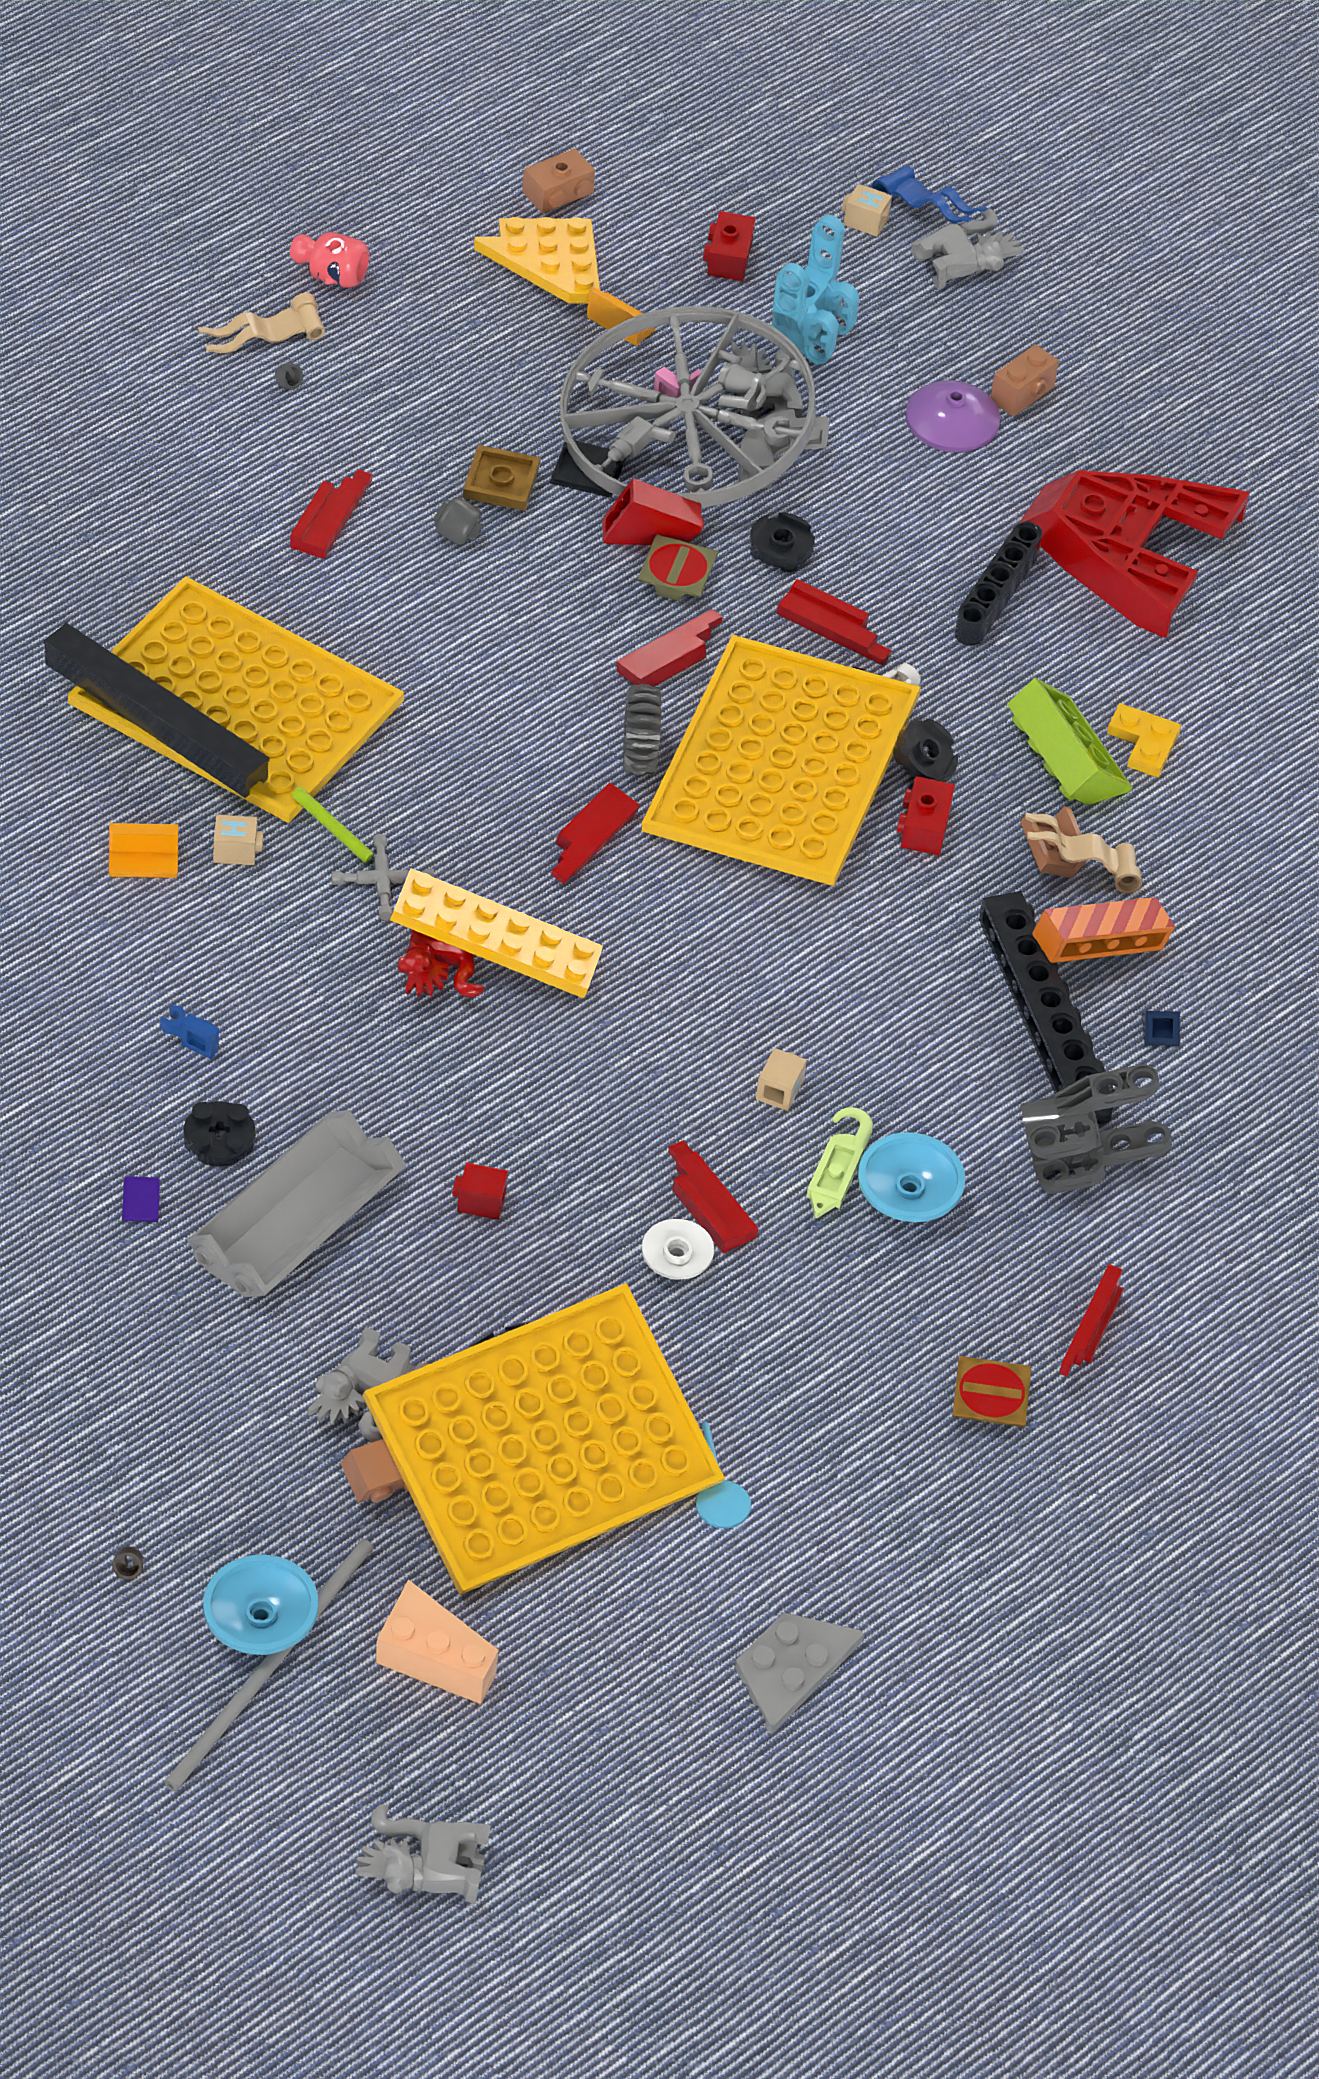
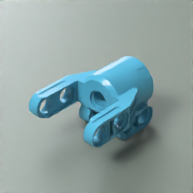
M829 214L823 215L812 230L807 267L803 269L798 264L787 263L778 272L772 310V327L789 338L809 361L818 365L825 364L834 353L837 334L846 335L856 323L859 305L857 289L849 283L836 281L841 263L845 229L843 223L837 217ZM822 226L831 228L835 236L827 234ZM819 249L827 251L832 259L824 257ZM835 316L842 318L846 325L838 323ZM813 344L821 346L825 353L818 352Z

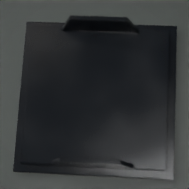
M574 440L582 454L593 465H602L608 459L609 448ZM564 442L549 483L612 498V493L597 485L577 466L567 449V442ZM626 458L623 461L611 462L603 468L602 472L618 480Z

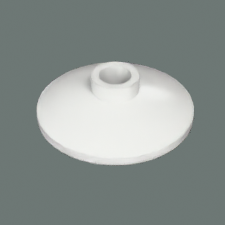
M669 1219L655 1224L647 1231L642 1242V1254L647 1265L659 1275L670 1279H689L700 1275L710 1266L714 1256V1244L707 1231L698 1224L684 1219Z

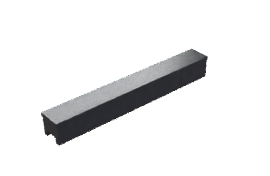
M67 622L44 640L45 664L242 797L247 798L250 795V789L259 781L264 783L268 780V762L270 761L268 756Z

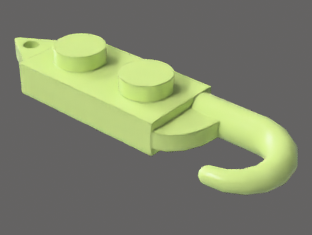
M843 1108L836 1112L832 1118L834 1123H838L844 1117H852L859 1121L860 1126L856 1136L837 1134L830 1137L807 1189L806 1198L811 1200L815 1218L822 1216L834 1207L840 1209L860 1164L863 1152L873 1131V1122L871 1117L859 1108Z

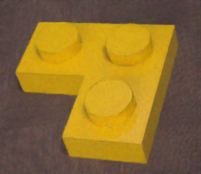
M1119 703L1109 723L1107 734L1136 744L1129 757L1127 767L1159 778L1179 736L1182 724Z

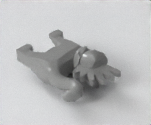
M988 208L986 211L981 212L984 220L972 219L969 222H962L960 224H948L931 235L912 243L911 253L918 262L932 258L933 254L941 256L933 260L937 275L932 278V282L938 290L945 288L946 281L953 278L964 277L974 272L981 273L984 270L998 271L1005 264L1003 258L1024 253V247H1019L1020 240L1012 241L1013 234L1003 237L1002 231H998L991 237V233L988 231L994 229L998 221L995 211ZM986 233L985 238L980 234L978 235V243L975 245L971 243L967 235Z
M744 341L741 343L740 348L735 342H732V353L743 358L739 365L755 374L761 373L766 375L772 370V366H769L771 360L763 359L766 353L765 350L757 354L756 344L751 345L750 350H748ZM782 349L775 353L776 367L780 365L782 356L787 355ZM788 364L767 381L765 388L766 400L761 408H772L773 411L771 413L794 409L796 418H801L803 412L802 398L796 386L794 369ZM737 393V396L745 397L746 395ZM756 400L749 410L740 409V414L755 418L756 420L758 417Z
M365 1327L358 1342V1348L350 1352L342 1360L341 1364L332 1370V1373L320 1376L317 1379L315 1389L321 1393V1396L308 1408L307 1414L313 1415L319 1411L317 1416L319 1422L330 1414L331 1425H334L341 1415L344 1423H347L349 1411L354 1415H358L359 1407H365V1400L360 1395H363L365 1390L424 1367V1364L419 1362L416 1366L410 1365L411 1349L400 1342L395 1343L393 1346L391 1359L388 1362L377 1358L380 1333ZM367 1411L363 1414L358 1424L362 1436L370 1442L383 1439L379 1429L374 1427L376 1423L370 1411Z
M380 1804L372 1811L371 1824L379 1834L389 1837L412 1836L417 1838L420 1842V1855L410 1856L408 1844L405 1840L402 1841L399 1847L394 1839H390L389 1845L383 1844L376 1839L373 1845L375 1849L363 1846L361 1853L366 1857L356 1858V1864L362 1866L356 1868L355 1874L357 1876L384 1878L387 1882V1888L395 1894L409 1888L414 1891L422 1889L432 1893L455 1892L463 1894L467 1902L476 1904L485 1857L478 1853L476 1849L477 1844L485 1845L488 1843L491 1825L444 1821L427 1823L411 1818L390 1821L386 1818L388 1813V1805ZM456 1863L469 1865L470 1868L460 1866Z

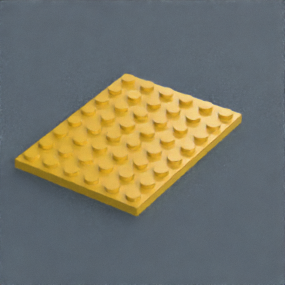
M187 576L110 652L268 756L270 761L268 762L267 781L264 783L259 781L250 789V795L244 798L77 685L68 693V704L287 823H290L304 808L291 796L293 791L301 786L314 797L404 701V692Z
M732 635L642 821V832L835 886L893 757L894 749L897 748V736L900 730L907 725L919 699L921 687Z
M627 1283L365 1390L362 1395L459 1595L718 1485L725 1479Z

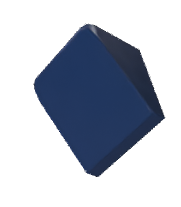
M1145 1011L1142 1013L1145 1046H1180V1012Z

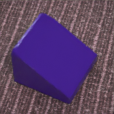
M124 1177L122 1221L158 1222L160 1179L157 1177Z

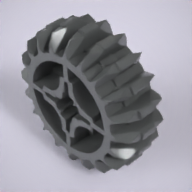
M649 684L631 685L627 691L623 736V768L626 773H634V775L653 774L657 769L662 711V694L659 687L650 686Z

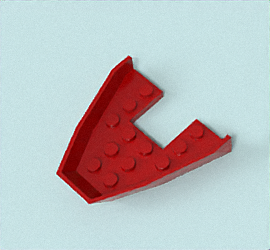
M1078 470L1044 485L1020 522L1029 521L1040 526L1043 533L1040 547L1067 573L1136 626L1167 638L1172 616L1195 583L1198 571L1143 548L1163 516L1223 540L1235 520L1243 521L1250 491L1147 474Z

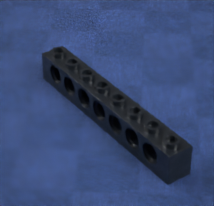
M1022 891L983 898L979 922L1054 1093H1058L1088 1075L1105 1072L1102 1061L1100 1059L1097 1060L1093 1052V1042L1090 1034L1085 1033L1082 1028L1079 1009L1076 1006L1073 1007L1070 1001L1068 985L1065 980L1061 981L1057 962L1051 963L1032 934L1036 927L1032 905L1030 903L1027 904ZM1106 1085L1099 1092L1106 1095L1115 1092L1112 1086ZM1113 1107L1095 1111L1098 1124L1110 1122Z

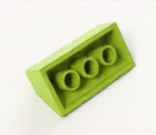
M1035 677L1007 703L1014 714L1012 717L1013 722L1019 729L1028 734L1030 737L1027 740L1028 744L1036 753L1043 756L1045 759L1043 766L1053 777L1058 778L1061 783L1059 789L1070 801L1076 799L1088 806L1127 793L1133 788L1069 695Z

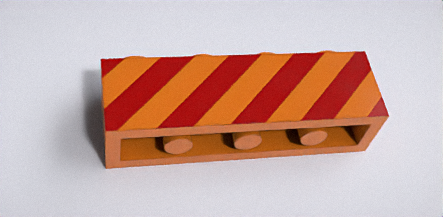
M1156 897L1136 898L1125 901H1109L1098 904L1045 909L1032 934L1049 961L1056 963L1163 950L1175 925Z

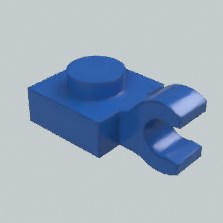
M171 1005L170 1017L176 1020H168L165 1017L160 1019V1029L167 1034L180 1037L181 1045L209 1059H212L219 1051V1028L215 1027L211 1022L199 1019L191 1014L186 1016L184 1009L177 1005Z

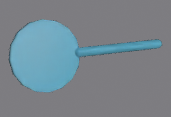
M704 1422L702 1427L705 1439L718 1463L709 1423ZM724 1480L722 1483L698 1493L696 1497V1510L700 1518L707 1524L717 1528H732L739 1526L747 1519L751 1511V1499L747 1491L739 1484Z

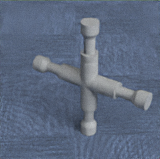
M376 834L373 837V845L377 851L374 857L375 870L357 871V873L331 871L332 885H341L344 882L377 884V897L381 902L379 918L387 921L390 920L393 913L392 907L389 906V899L391 898L390 884L405 883L409 870H389L388 855L385 854L387 837L384 834ZM425 869L422 871V873H426L434 877V869Z

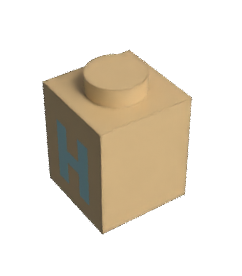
M858 184L853 193L847 194L842 204V211L845 212L843 225L878 237L889 219L892 195Z
M216 814L213 863L255 865L256 852H262L264 833L263 831H257V817Z
M774 1048L759 1076L756 1100L789 1111L804 1081L807 1060L793 1053Z

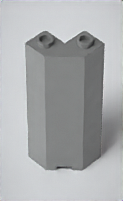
M350 1110L329 1112L187 1241L194 1250L193 1254L197 1262L242 1296H265L407 1165L389 1137L368 1139Z

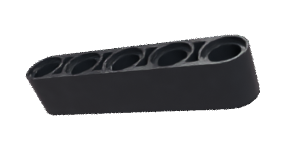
M1023 521L1013 528L959 607L954 633L958 642L967 646H974L984 639L1038 559L1043 534L1039 525Z

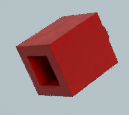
M466 1162L463 1176L456 1175L452 1196L458 1197L457 1212L499 1220L507 1192L508 1170Z

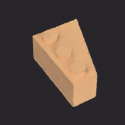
M408 1580L377 1638L376 1663L479 1704L482 1703L496 1676L498 1649Z

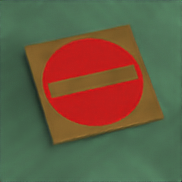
M959 1356L952 1417L1025 1427L1032 1366Z

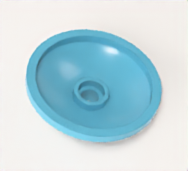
M905 1132L885 1136L874 1142L865 1151L859 1164L858 1181L867 1201L881 1213L902 1221L924 1222L947 1214L958 1204L965 1187V1171L956 1153L943 1142L928 1135Z
M273 1555L246 1556L222 1567L209 1581L203 1598L204 1617L214 1636L234 1650L260 1655L277 1653L294 1646L310 1632L318 1615V1593L310 1576L297 1564ZM260 1617L266 1618V1620H256V1619H257V1618H260Z

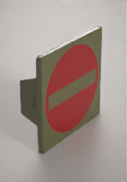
M656 534L637 581L654 585L658 596L680 601L684 594L700 598L719 551Z

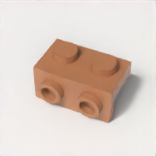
M1064 806L1055 816L1060 832L1065 836L1071 837L1082 835L1072 809ZM1025 816L1020 821L1040 872L1073 878L1087 860L1076 863L1066 862L1060 856L1058 845L1052 841L1031 840L1027 838V832L1050 831L1057 834L1051 825L1042 822H1031L1026 820Z

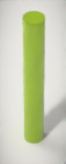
M301 786L293 791L291 796L365 864L372 859L374 853Z

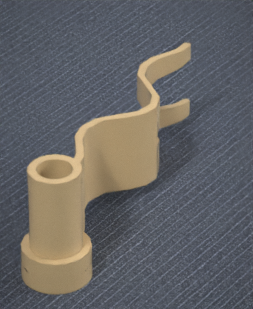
M301 293L295 296L291 301V308L283 310L270 318H261L254 313L244 312L221 328L198 327L200 334L226 337L233 334L239 328L249 325L227 344L205 346L207 352L222 354L236 351L247 340L254 337H260L270 343H279L302 332H306L310 340L320 339L325 334L324 326L317 313L318 305L314 296L310 293Z
M1025 813L1026 820L1049 824L1057 832V834L1050 831L1027 832L1028 839L1054 842L1058 845L1061 858L1066 862L1076 863L1089 859L1100 861L1109 872L1114 874L1115 887L1120 892L1132 893L1141 887V871L1136 866L1133 845L1121 843L1113 849L1097 834L1087 833L1072 837L1065 836L1060 832L1057 819L1052 815Z

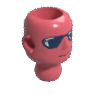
M336 232L323 233L316 241H313L310 236L305 234L297 235L292 241L290 248L291 259L298 264L310 263V273L313 278L326 282V285L334 284L344 288L356 287L362 282L369 264V249L363 241Z

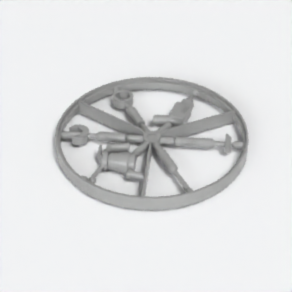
M682 306L655 310L633 317L612 327L590 343L577 357L564 380L560 396L562 433L564 441L567 442V449L571 457L592 481L617 496H620L628 484L608 476L602 472L603 468L611 462L623 461L628 455L635 457L653 439L671 443L676 433L662 427L679 417L685 418L687 429L685 434L689 459L693 464L684 471V482L686 488L693 493L675 494L701 503V508L721 505L743 498L764 488L781 476L798 459L806 447L812 434L816 415L815 388L812 373L806 359L793 342L776 328L753 316L734 310L709 306ZM710 322L728 325L691 392L687 356L683 353L681 344L680 323ZM670 324L673 329L677 353L674 361L681 396L679 398L668 395L661 396V392L619 380L612 382L603 380L605 375L602 369L596 368L592 376L583 371L594 358L616 342L640 331ZM738 328L766 338L782 349L787 355L782 356L779 366L764 375L761 373L755 374L739 365L743 358L726 352V349ZM719 361L727 362L720 371L718 383L703 391ZM788 364L792 369L801 372L809 394L808 412L801 431L790 429L789 419L785 417H773L765 424H762L752 417L723 409L718 411L717 409L701 405L725 389L730 393L746 395L745 397L722 394L718 402L719 407L749 410L756 400V409L760 410L766 400L765 388L767 381ZM577 381L588 383L590 396H593L598 386L601 385L610 388L614 393L650 402L649 404L567 414L569 399ZM657 418L653 424L646 421V419ZM709 418H717L719 422L747 430H763L765 440L772 446L789 444V439H794L795 441L781 458L765 470H762ZM695 420L752 477L730 486L710 490L714 481L713 471L708 465L700 463L702 454ZM630 422L616 436V441L609 448L608 459L602 465H593L582 454L569 430ZM696 475L708 477L701 482L689 480Z

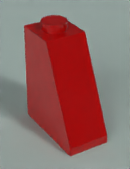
M633 478L602 518L603 542L619 545L652 546L657 534L690 543L694 536H698L704 526L701 503Z

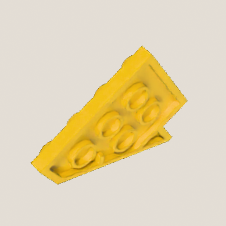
M549 217L499 218V237H474V250L567 303H588L589 291L594 287L600 290L591 219L579 217L571 219H552Z

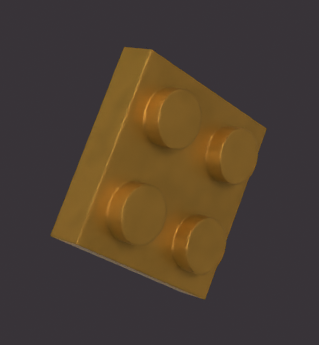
M478 445L463 488V498L526 511L539 471L541 457Z

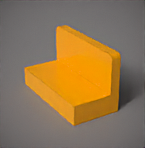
M595 287L589 291L587 318L608 330L628 319L644 314L608 292L604 293ZM655 327L640 331L624 339L637 346L655 330Z
M109 823V876L176 878L178 876V824Z

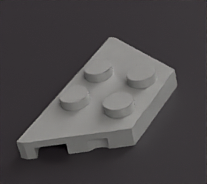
M783 1612L736 1660L735 1669L742 1683L747 1685L749 1696L754 1706H758L766 1720L765 1727L769 1733L773 1734L863 1642L864 1633L861 1630Z

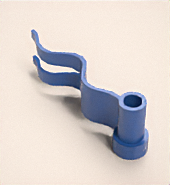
M908 165L900 167L890 175L879 177L871 185L872 189L892 195V198L896 195L900 196L913 208H919L927 202H932L939 208L945 219L951 223L969 222L972 220V217H959L955 215L942 195L947 197L957 210L964 214L984 212L988 209L985 206L969 207L951 186H945L937 192L929 191L920 181L915 179V173Z

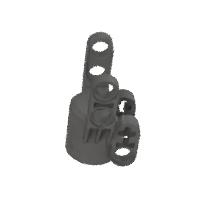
M1142 1064L1088 1075L1059 1091L1055 1096L1021 1104L1028 1147L1032 1152L1035 1175L1045 1192L1053 1194L1094 1186L1104 1179L1106 1175L1105 1166L1160 1156L1170 1150L1172 1137L1169 1128L1165 1124L1148 1121L1100 1131L1095 1112L1149 1099L1160 1087L1158 1073L1154 1067ZM1147 1077L1152 1079L1148 1086L1137 1087L1134 1085L1135 1081L1140 1078ZM1106 1085L1117 1087L1116 1091L1111 1094L1105 1095L1099 1092ZM1154 1133H1160L1165 1136L1163 1140L1157 1143H1150L1146 1140ZM1118 1141H1128L1130 1143L1123 1150L1111 1148ZM1092 1166V1170L1085 1171V1167ZM1069 1169H1073L1074 1175H1070ZM1060 1171L1063 1173L1062 1177L1057 1180L1050 1181L1045 1179L1049 1172Z

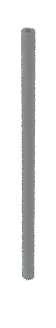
M361 1539L318 1592L317 1618L373 1550L374 1547L370 1541ZM294 1646L277 1653L268 1654L164 1781L168 1789L176 1792Z

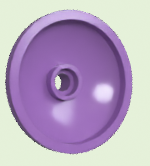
M944 380L927 384L910 397L906 407V422L914 436L926 445L946 452H969L982 448L994 439L1000 426V411L995 401L980 388L962 381Z

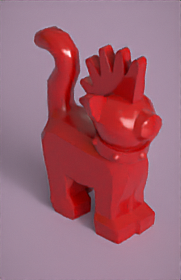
M412 931L409 947L405 949L406 955L399 958L397 962L398 971L408 976L405 988L406 995H409L414 987L418 997L422 993L427 992L432 996L434 992L433 985L439 990H443L442 980H448L449 966L459 967L453 978L454 989L464 997L474 998L483 993L484 987L482 985L468 983L475 970V961L472 953L418 931Z

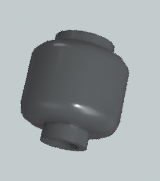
M454 497L451 501L446 498L433 519L437 523V533L456 545H463L468 539L474 542L484 526L479 523L481 518L480 510L460 497Z

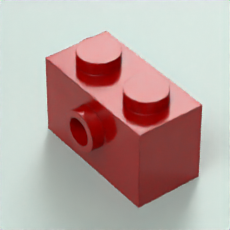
M719 211L717 223L711 222L708 241H712V243H706L703 262H708L707 275L744 281L754 238L756 217Z
M915 777L913 790L906 788L902 808L908 809L907 814L900 813L897 833L903 834L900 848L940 856L951 811L955 784Z

